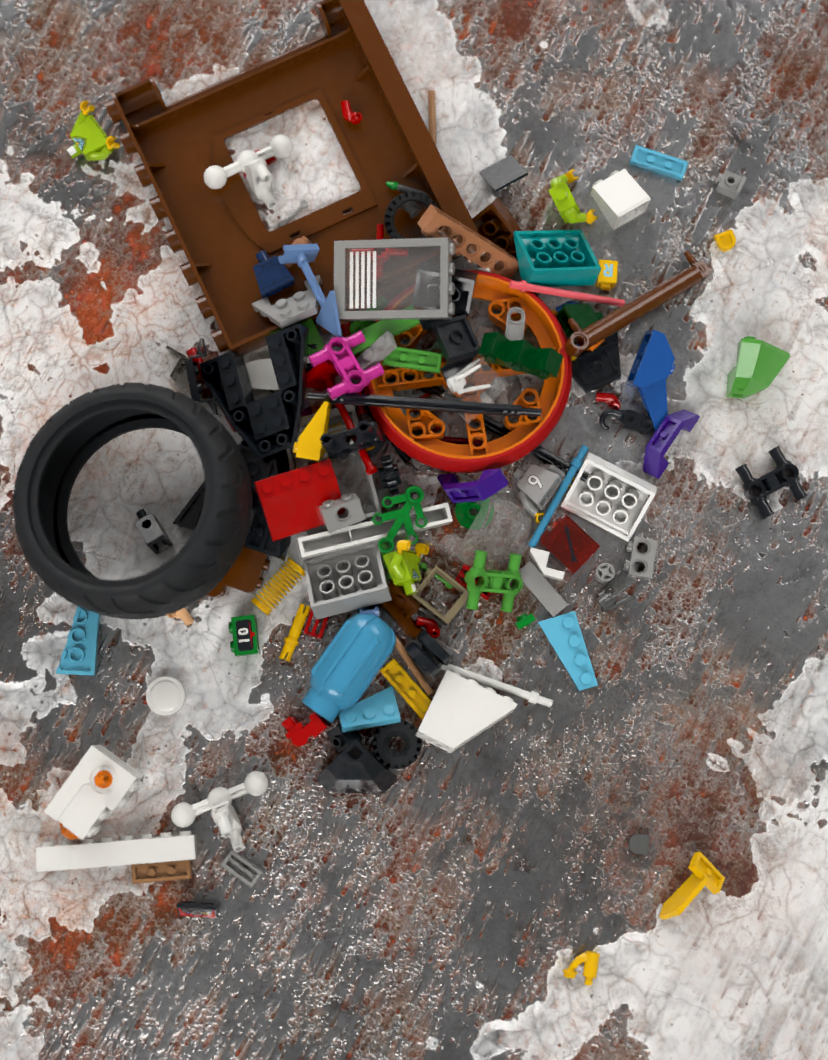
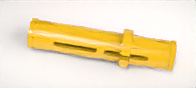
M299 604L289 634L284 638L285 644L278 658H285L288 662L291 661L294 649L299 644L298 639L311 607Z

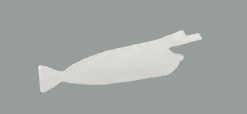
M271 358L245 364L251 388L279 390Z

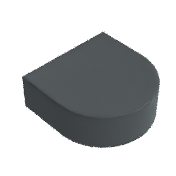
M633 834L628 840L629 849L636 854L648 855L650 835Z

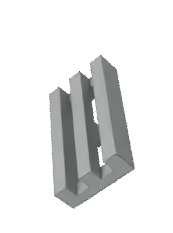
M233 848L220 865L250 888H253L264 872L239 852H234ZM234 855L236 858L241 860L243 863L252 868L258 874L255 875L246 867H244L235 859H233L231 856ZM228 861L253 878V881L251 882L226 863Z

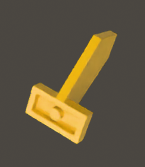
M700 851L693 854L688 867L693 874L664 902L659 914L662 920L681 915L704 886L713 894L720 893L725 877Z

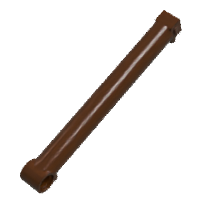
M686 251L684 255L691 265L689 268L582 330L573 318L569 319L568 323L574 333L564 345L566 353L572 357L579 356L583 351L700 283L711 273L710 269L703 259L698 262L689 251Z

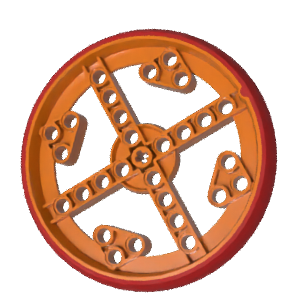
M464 270L478 273L473 298L491 301L488 306V319L505 331L508 311L512 307H520L525 312L524 335L528 326L536 337L540 348H553L563 355L557 377L544 379L540 397L535 389L527 388L523 390L512 404L522 405L525 408L541 409V417L536 416L537 419L533 421L529 420L526 415H521V417H516L518 422L511 423L508 418L513 416H505L504 425L511 432L503 437L487 442L483 414L464 413L468 445L441 441L445 436V424L428 410L406 409L405 416L400 408L368 407L379 428L387 438L411 458L444 471L476 473L511 464L529 454L548 437L557 425L568 402L572 382L571 356L566 353L564 348L567 339L559 321L549 307L535 293L530 291L519 292L518 289L509 288V282L512 279L499 274L478 270ZM415 284L398 294L384 310H403L411 306ZM414 306L415 310L427 309L423 307ZM498 309L501 311V313L494 314L492 313V310ZM513 313L510 316L513 321L521 320L519 313ZM421 324L395 336L394 339L397 347L413 349L428 330L423 331ZM404 339L410 341L407 345L400 343ZM477 354L473 361L477 358L481 360L473 367L481 364V367L488 365L491 369L484 371L479 368L466 376L464 388L468 385L492 384L494 378L528 373L517 372L511 368H502L498 364L487 363L483 357ZM444 355L442 356L440 373L406 368L389 369V366L382 365V360L380 364L384 370V375L371 380L369 385L363 388L364 394L394 396V391L443 385L449 393L462 398V401L480 403V395L488 389L465 392L461 395H458L457 392L452 393L441 372V368L447 363ZM426 373H432L434 375L432 378L424 377ZM408 375H412L415 377V379L412 381H407L405 377ZM388 378L396 379L392 384L386 382ZM531 396L534 398V401L527 402L524 398ZM413 411L420 413L416 418L410 416ZM472 422H478L480 426L478 428H472L470 424ZM434 427L442 429L440 433H433L431 430ZM419 429L423 433L420 436H415L412 434L413 431ZM480 440L483 445L476 447L473 445V442Z

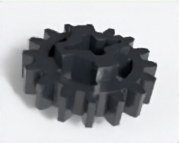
M390 455L382 456L383 467L378 468L383 488L388 487L390 497L398 496V485L402 484L398 465H392Z

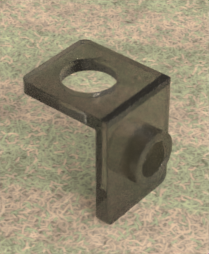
M167 345V351L180 358L170 374L171 379L176 381L178 376L182 375L186 370V356Z

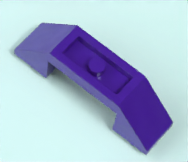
M685 409L666 415L646 445L643 472L659 479L669 465L668 461L664 458L665 453L681 429L691 432L700 416Z
M500 468L484 470L479 480L459 483L453 473L437 476L438 481L453 503L484 501L509 483Z

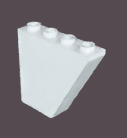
M447 670L415 736L452 753L511 714L517 707V703L508 696L502 697L496 694V691L491 688L480 686L473 679L467 680L461 677V674L454 670Z

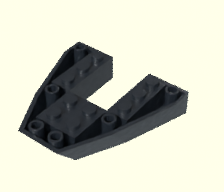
M299 323L265 337L279 392L255 401L243 355L234 351L199 364L204 383L213 397H215L218 405L236 432L260 459L293 447L300 430L307 389L309 328Z

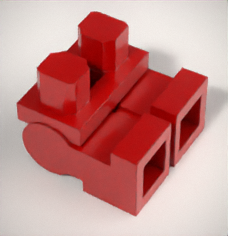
M316 712L309 716L311 722L308 724L304 721L298 722L294 716L288 717L281 723L287 730L285 736L288 740L291 739L292 743L296 746L310 743L312 737L320 736L331 725Z

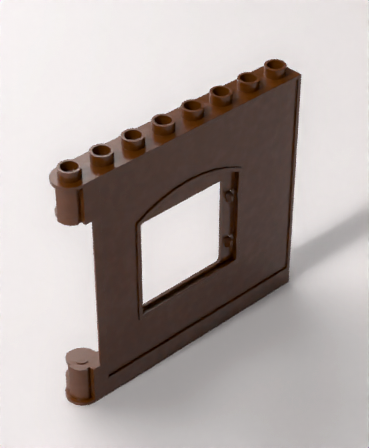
M324 0L314 5L315 12L325 35L169 105H165L153 77L117 93L111 90L110 94L113 99L104 102L113 124L123 120L128 130L119 134L128 156L138 152L143 162L134 167L143 188L153 184L158 196L149 199L158 220L160 221L168 217L173 229L164 232L173 253L184 250L188 262L179 266L188 285L192 286L198 282L204 295L195 298L204 319L214 316L220 327L211 332L220 353L230 349V351L244 356L266 346L265 337L310 319L316 323V317L321 310L320 304L317 314L284 328L277 326L270 321L269 317H264L259 311L256 312L252 303L263 299L253 266L259 264L255 255L265 250L269 258L276 255L278 257L284 254L283 245H291L295 239L302 238V236L312 242L311 244L317 243L320 250L314 262H309V266L314 276H320L322 280L320 288L325 298H327L329 292L334 291V241L376 240L377 224H384L387 206L395 197L403 193L398 190H391L387 187L386 182H397L427 193L436 203L438 209L479 234L364 0ZM318 100L361 187L360 191L273 231H267L239 172L228 177L226 184L221 189H211L205 184L203 179L204 172L209 166L217 165L224 168L234 163L225 144L227 138L307 102ZM349 100L351 111L362 114V120L359 124H352L343 118L342 101ZM421 204L423 206L421 212L414 219H411L405 210L397 209L394 216V224L401 236L407 239L423 236L421 233L422 229L417 224L427 210L423 204ZM384 225V239H391ZM440 246L408 249V257L391 256L384 263L383 276L376 279V290L417 272L421 262L440 265ZM398 247V248H391V249H408V248ZM347 249V303L350 302V252H352V249ZM378 250L377 254L379 256L382 254V250ZM456 254L452 255V260L462 256V254L459 256ZM353 256V300H355L356 256ZM359 256V298L361 297V256ZM365 256V295L367 294V256ZM370 259L371 293L373 292V261ZM294 263L290 268L284 264L293 276L295 285L268 297L271 305L276 304L280 299L293 297L297 292L307 291L304 281L307 279L297 263Z

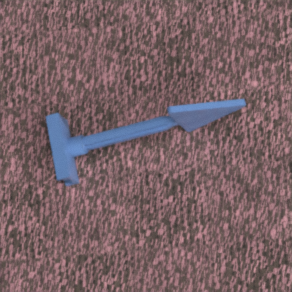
M318 244L283 245L284 254L278 257L280 264L297 263L301 267L321 306L316 323L336 337H342L335 291H330L327 298H325L309 266V262H314L320 250Z

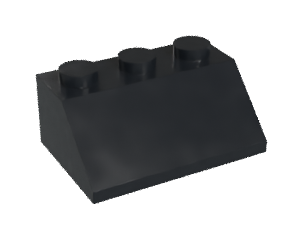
M421 262L417 271L413 306L433 310L440 309V265ZM455 269V274L452 275V282L455 284V293L452 294V302L455 305L454 314H466L469 317L478 273Z

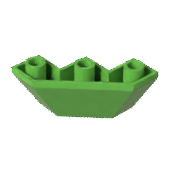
M747 336L742 338L737 346L736 366L727 376L726 397L745 399L768 388L789 360L790 353L762 340H756L755 337Z

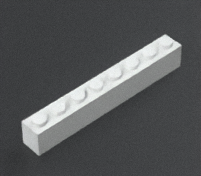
M448 503L422 509L424 517L427 519V525L424 528H418L415 525V520L417 519L415 511L409 512L414 533L448 525L453 521ZM376 519L375 521L379 523L381 519ZM396 519L384 521L381 525H374L372 521L347 526L331 533L326 531L297 538L296 542L300 558L303 560L379 541L387 536ZM423 519L418 520L419 525L423 526L425 524ZM404 523L395 537L406 535Z
M191 830L179 831L180 835H172V832H163L158 837H152L150 833L141 834L140 838L125 835L120 836L121 840H113V837H102L101 841L93 842V838L81 839V843H74V840H64L59 845H54V841L42 842V846L36 848L37 872L193 860L198 858L197 833L192 834Z

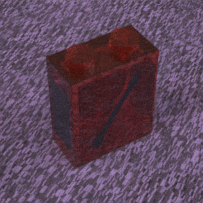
M568 515L564 518L559 516L553 523L555 527L550 532L546 530L540 538L542 541L539 545L545 551L550 552L549 555L572 576L598 550L600 545Z

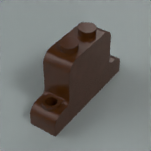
M243 546L237 560L222 581L206 595L213 598L223 597L227 587L248 594L255 593L257 589H261L264 583L262 576L264 570L268 571L271 563V560H268L269 556Z

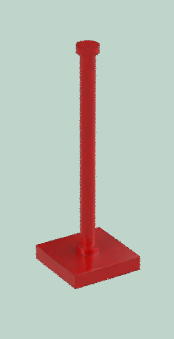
M327 360L307 373V388L327 390L335 386L334 378L337 377L338 372L331 361ZM336 404L347 430L355 428L345 405ZM356 437L352 438L354 443L356 442ZM366 449L359 450L358 453L366 467V474L372 475L377 472V468L373 466Z

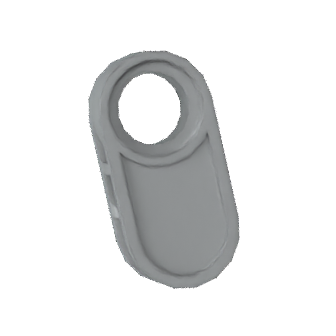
M513 307L507 313L505 337L511 341L523 340L525 312L520 307ZM513 313H519L521 320L513 321L510 316Z

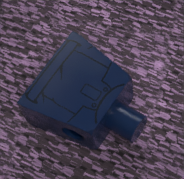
M265 250L255 255L259 264L253 266L262 298L270 297L295 285L293 276L284 264H280L277 255L269 258Z

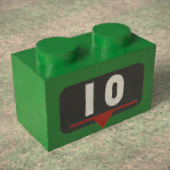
M256 615L231 617V622L228 623L229 633H233V641H230L231 653H234L236 657L260 654Z

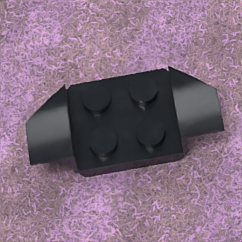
M466 314L452 316V319L419 320L423 331L432 328L447 363L441 368L445 381L470 364L477 356L480 346Z
M200 338L197 353L185 359L191 398L200 403L208 402L213 413L218 415L215 397H200V394H203L201 381H197L196 375H199L197 362H193V358L207 356L204 338Z

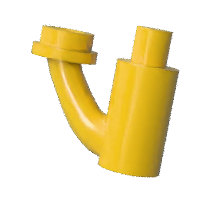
M586 951L578 955L567 969H563V976L575 979L578 973L575 969L584 962V984L592 986L593 978L597 977L600 953Z

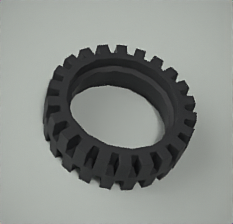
M405 192L395 197L387 206L384 215V225L391 239H407L400 235L394 224V216L402 204L416 201L428 209L430 204L438 207L430 197L420 192ZM404 247V248L417 249V248H421V247Z

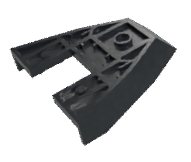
M242 440L238 446L245 458L250 473L253 491L252 509L256 510L244 547L285 561L291 544V536L276 541L272 540L255 489V482L289 472L290 466L287 451L285 449L260 459L250 446ZM205 481L174 520V525L194 531L204 504Z

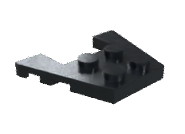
M617 332L605 338L606 345L577 356L572 361V379L585 393L621 379Z

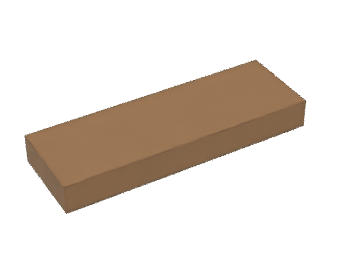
M191 860L131 864L132 884L192 879Z

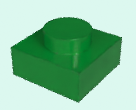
M524 613L516 618L518 622L514 625L519 631L536 619L532 613L530 615Z

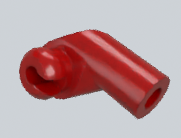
M349 100L342 101L343 118L352 124H359L362 120V114L351 111Z

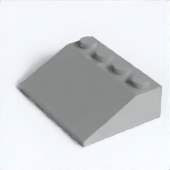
M378 541L303 560L310 606L316 620L392 600L381 552L377 546Z

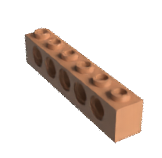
M430 204L417 223L422 229L421 233L428 238H431V236L434 238H450L452 243L455 244V254L458 256L462 254L466 261L471 264L477 263L479 268H490L491 273L499 274L509 279L512 278L519 268L518 260L515 256Z

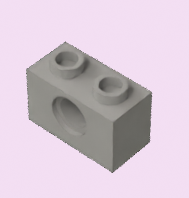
M346 493L340 499L327 500L323 505L318 506L329 533L366 519L360 500L355 493ZM340 508H346L343 514H337Z

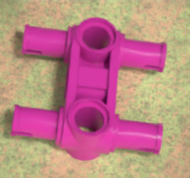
M361 331L347 338H332L328 344L324 345L322 350L308 356L313 367L327 360L331 361L342 379L341 383L327 389L332 400L345 393H358L369 385L371 380L384 375V370L380 363L364 371L353 355L351 348L366 341ZM335 346H339L342 350L337 352L334 351L332 348ZM358 379L361 383L353 384L351 380Z

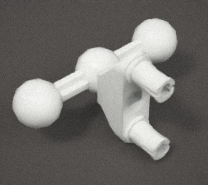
M276 135L271 139L270 146L258 152L243 150L238 155L237 162L224 168L217 165L209 166L204 172L203 179L205 184L211 189H221L226 184L228 177L242 171L246 173V178L256 197L263 200L268 209H274L278 203L271 194L270 182L273 180V177L267 168L265 160L272 156L277 158L288 157L293 149L291 139L286 135Z
M253 771L246 776L244 783L230 789L221 786L215 787L210 791L208 798L193 805L183 802L174 806L171 812V819L178 827H189L193 824L197 815L212 809L213 820L219 827L222 837L230 838L234 852H241L245 849L241 836L243 829L232 806V800L248 793L254 796L262 795L269 786L268 778L262 772Z

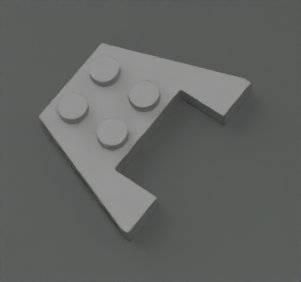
M315 276L319 286L322 285L320 276ZM306 280L304 284L307 291L297 292L288 299H280L274 305L270 304L268 297L252 303L256 312L259 311L262 316L269 317L271 322L284 328L317 314L319 302Z

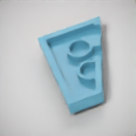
M393 686L347 709L341 710L339 712L342 732L401 722Z

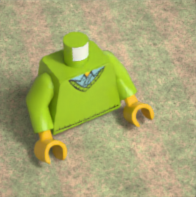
M82 101L80 103L81 111L70 134L75 144L69 147L67 152L72 159L83 154L87 161L106 160L114 149L120 147V144L114 142L117 137H107L92 114L89 115V112L95 110L94 106L89 105L87 108L89 101Z
M571 169L567 173L553 178L550 181L551 189L548 191L565 224L568 222L582 223L585 221L588 224L593 223L598 218V216L593 215L595 210L590 209L586 214L581 213L567 183L570 184L578 179V176L574 177L572 173L575 170Z
M403 539L397 542L398 550L383 555L394 585L403 586L408 596L417 593L415 582L421 580L418 567L422 559L420 556L421 554L427 555L430 547L424 543H418L415 546V552L410 551L411 541Z

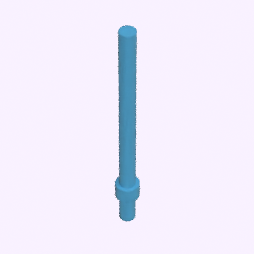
M582 445L576 458L573 457L570 463L571 467L528 543L529 547H536L574 475L582 467L583 459L589 450L587 446Z

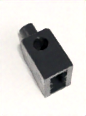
M146 508L136 513L139 520L135 524L145 543L155 554L161 553L156 542L161 540L164 545H169V547L173 545L161 523L152 513L149 514Z

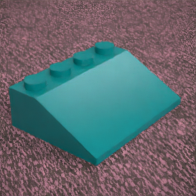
M582 230L514 231L519 272L523 281L547 287L589 286L595 284L601 267Z

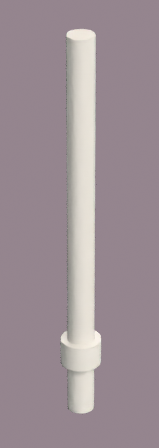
M442 664L441 666L442 670H454L460 673L462 677L473 679L479 683L528 699L530 703H539L548 707L552 706L553 700L540 696L537 692H528L451 664L447 666Z

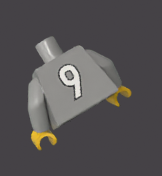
M553 464L531 465L527 471L520 467L514 474V477L520 480L517 487L519 488L518 495L521 503L531 515L535 516V522L538 524L540 523L538 516H544V513H539V510L542 511L566 476L565 472Z

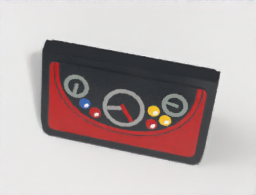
M180 901L176 906L179 916L218 918V903Z

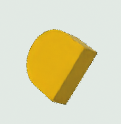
M732 229L713 237L718 249L724 252L730 251L736 244V238Z

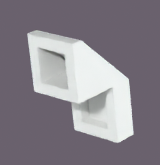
M531 547L529 554L540 573L544 577L562 581L565 572L546 567L550 552Z

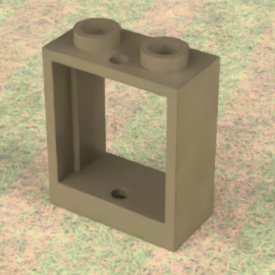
M438 566L434 568L429 567L423 575L426 577L423 582L415 584L417 593L412 594V596L448 626L467 602L469 591ZM436 574L462 594L445 616L419 596Z

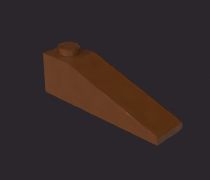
M498 197L473 217L472 220L481 236L509 252L517 259L513 233L514 231H521L511 212Z

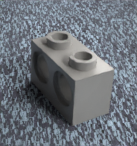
M634 536L632 541H628L627 552L630 553L629 560L626 559L624 564V571H627L626 576L646 580L652 578L658 540ZM638 544L645 546V553L638 552ZM636 562L642 564V572L635 571L634 564Z

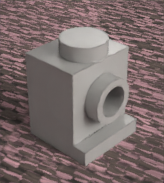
M725 170L723 174L719 173L715 184H718L715 191L736 200L747 177H741Z

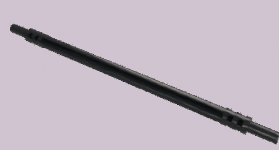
M408 375L405 377V379L407 381H412L415 379V377L412 375ZM437 386L418 388L430 396L434 394L443 400L462 401ZM483 414L484 426L501 437L511 432L505 425ZM540 445L530 452L548 464L555 465L565 474H567L571 467L569 462ZM583 473L580 480L585 482L588 475Z
M307 392V400L326 401L334 404L521 417V415L541 417V409L525 408L522 405L345 393L332 400L328 392Z

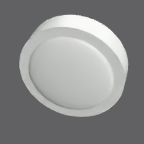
M160 677L149 685L146 692V701L154 713L163 716L173 715L184 706L186 691L183 684L176 678Z

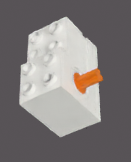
M101 744L92 745L44 812L60 822L61 833L70 840L91 838L102 828L100 824L104 819L107 820L113 811L122 807L125 808L132 799L129 796L134 791H138L143 784L141 780L144 776Z

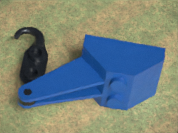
M656 330L645 332L625 383L631 387L638 388L648 416L629 409L617 410L609 408L600 415V424L604 429L609 430V427L605 424V418L611 415L616 417L626 427L642 433H650L652 431L655 433L666 415H668L666 378L669 374L672 375L675 369V357L664 333Z

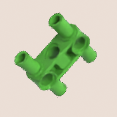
M475 550L473 567L465 575L466 588L469 591L466 608L478 610L480 593L494 592L503 593L500 610L512 612L514 597L523 587L521 572H519L522 555L510 553L508 570L484 569L488 552Z

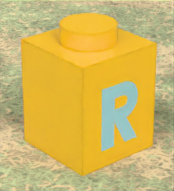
M599 260L598 263L601 271L596 279L595 287H600L601 290H611L617 283L618 261Z

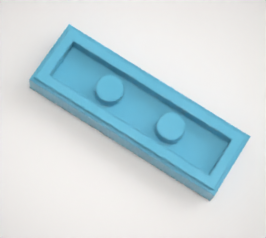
M635 145L629 164L682 181L688 161Z

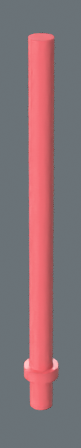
M511 280L509 282V288L518 289L519 292L530 291L619 307L625 305V300L529 284L523 280L520 282Z

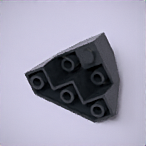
M357 738L316 778L328 793L384 794L398 781L386 766H383Z

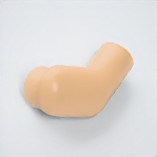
M186 608L167 614L169 618H181L186 626L194 622Z

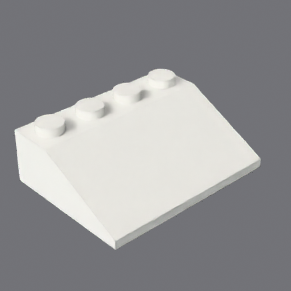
M589 452L561 507L629 541L654 498L657 487ZM583 473L588 475L585 482L580 480Z

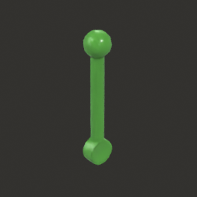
M420 563L419 567L421 570L427 571L429 569L426 563ZM438 574L434 576L441 582L446 584V587L448 589H451L453 587Z

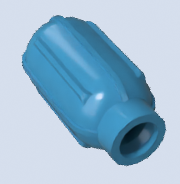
M358 612L347 619L312 668L310 676L311 688L301 701L330 722L334 721L341 709H347L356 704L392 653L396 643V635L392 628L385 621L372 614L360 615Z

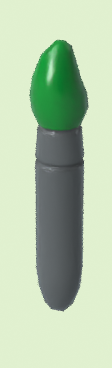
M386 182L387 187L391 190H398L403 193L420 192L430 197L423 191L397 182Z

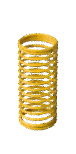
M290 557L285 561L288 567L282 564L286 571L279 568L281 573L276 571L278 576L273 574L276 580L271 577L270 580L273 583L267 581L271 587L264 584L269 591L261 587L267 595L258 591L266 600L258 594L256 596L259 600L255 597L251 599V602L267 616L271 614L270 612H273L270 607L276 609L272 603L278 606L274 599L281 602L279 597L284 599L282 594L287 596L284 590L290 593L286 586L290 589H293V587L289 583L296 586L291 579L299 583L293 575L300 580L302 579L295 571L305 576V571Z

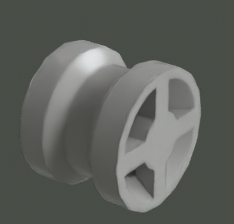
M609 563L599 564L594 571L596 580L601 583L609 582L615 575V569Z

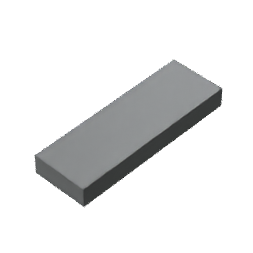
M531 561L519 570L524 585L552 617L568 605Z

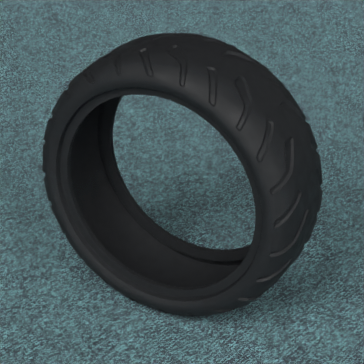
M124 383L123 385L115 384L98 388L70 401L69 405H64L50 417L45 425L39 429L31 440L17 471L13 493V514L16 534L25 558L35 573L56 594L79 607L100 615L121 619H152L174 613L195 603L222 581L237 560L247 539L252 514L253 491L250 473L239 446L224 425L209 411L183 393L174 392V390L153 384L144 385L143 383ZM159 428L173 430L188 436L199 454L205 477L204 504L192 535L175 556L147 574L125 580L98 579L80 561L68 531L67 512L69 498L81 469L103 445L131 431Z

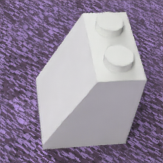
M625 169L621 171L616 170L604 181L600 179L595 182L590 193L613 230L645 213L651 200L649 195Z

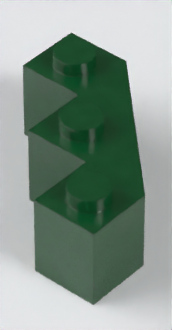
M499 332L484 333L478 355L483 357L487 363L498 364L517 372L535 375L545 380L557 377L563 355L553 348H536L526 340L511 341Z

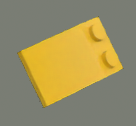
M324 401L299 436L298 442L295 441L293 453H296L297 458L323 461L325 449L321 444L320 437L328 432L332 406L329 402Z

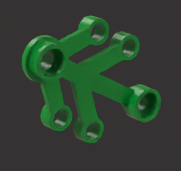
M410 486L405 491V494L383 498L381 504L385 509L391 508L393 504L406 503L402 509L373 515L372 522L374 525H381L384 521L396 519L387 536L381 538L378 542V550L381 553L386 554L392 551L394 548L393 540L403 523L407 534L405 540H408V537L412 535L415 537V541L411 542V545L418 541L409 512L413 506L417 517L415 525L418 528H424L427 525V519L424 517L421 507L424 492L420 487ZM411 493H416L417 499H412ZM389 499L391 505L386 506L384 500ZM375 516H380L381 522L377 523L374 519ZM419 519L424 520L425 524L423 526L418 524ZM382 543H388L389 548L383 549Z

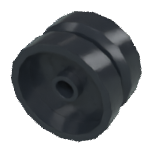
M423 629L416 636L417 640L422 644V648L415 642H410L404 649L413 657L412 660L419 667L436 678L442 671L434 661L436 660L439 664L442 663L447 666L454 658Z

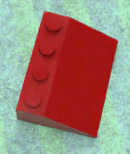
M330 459L255 482V489L273 541L324 526L325 524L318 506L323 505L327 500L341 498ZM340 508L337 514H343L345 508Z

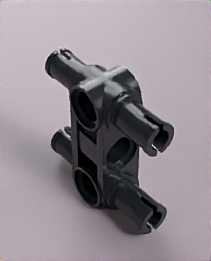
M361 421L356 428L333 435L324 433L320 437L321 444L324 446L330 459H346L350 453L373 446L380 448L385 444L377 422L368 423ZM356 437V442L350 444V440Z
M780 446L768 451L777 466L775 467L776 469L762 477L754 478L747 464H743L735 469L744 483L742 488L744 489L745 497L753 505L757 506L763 519L774 514L766 500L767 496L782 487H789L796 501L808 496L799 482L800 476L797 466L792 464L791 461H787ZM785 469L791 472V478L785 476ZM751 487L758 489V496L751 493Z

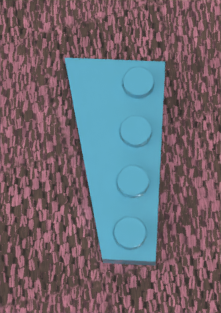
M79 606L77 607L71 631H69L68 640L55 674L96 676L100 614Z
M575 611L537 622L578 691L597 686L598 683Z

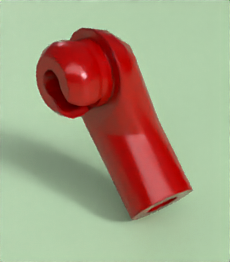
M596 392V402H605L609 408L620 410L621 402L615 394Z
M420 616L416 617V626L425 627L427 633L432 638L440 636V628L435 620Z

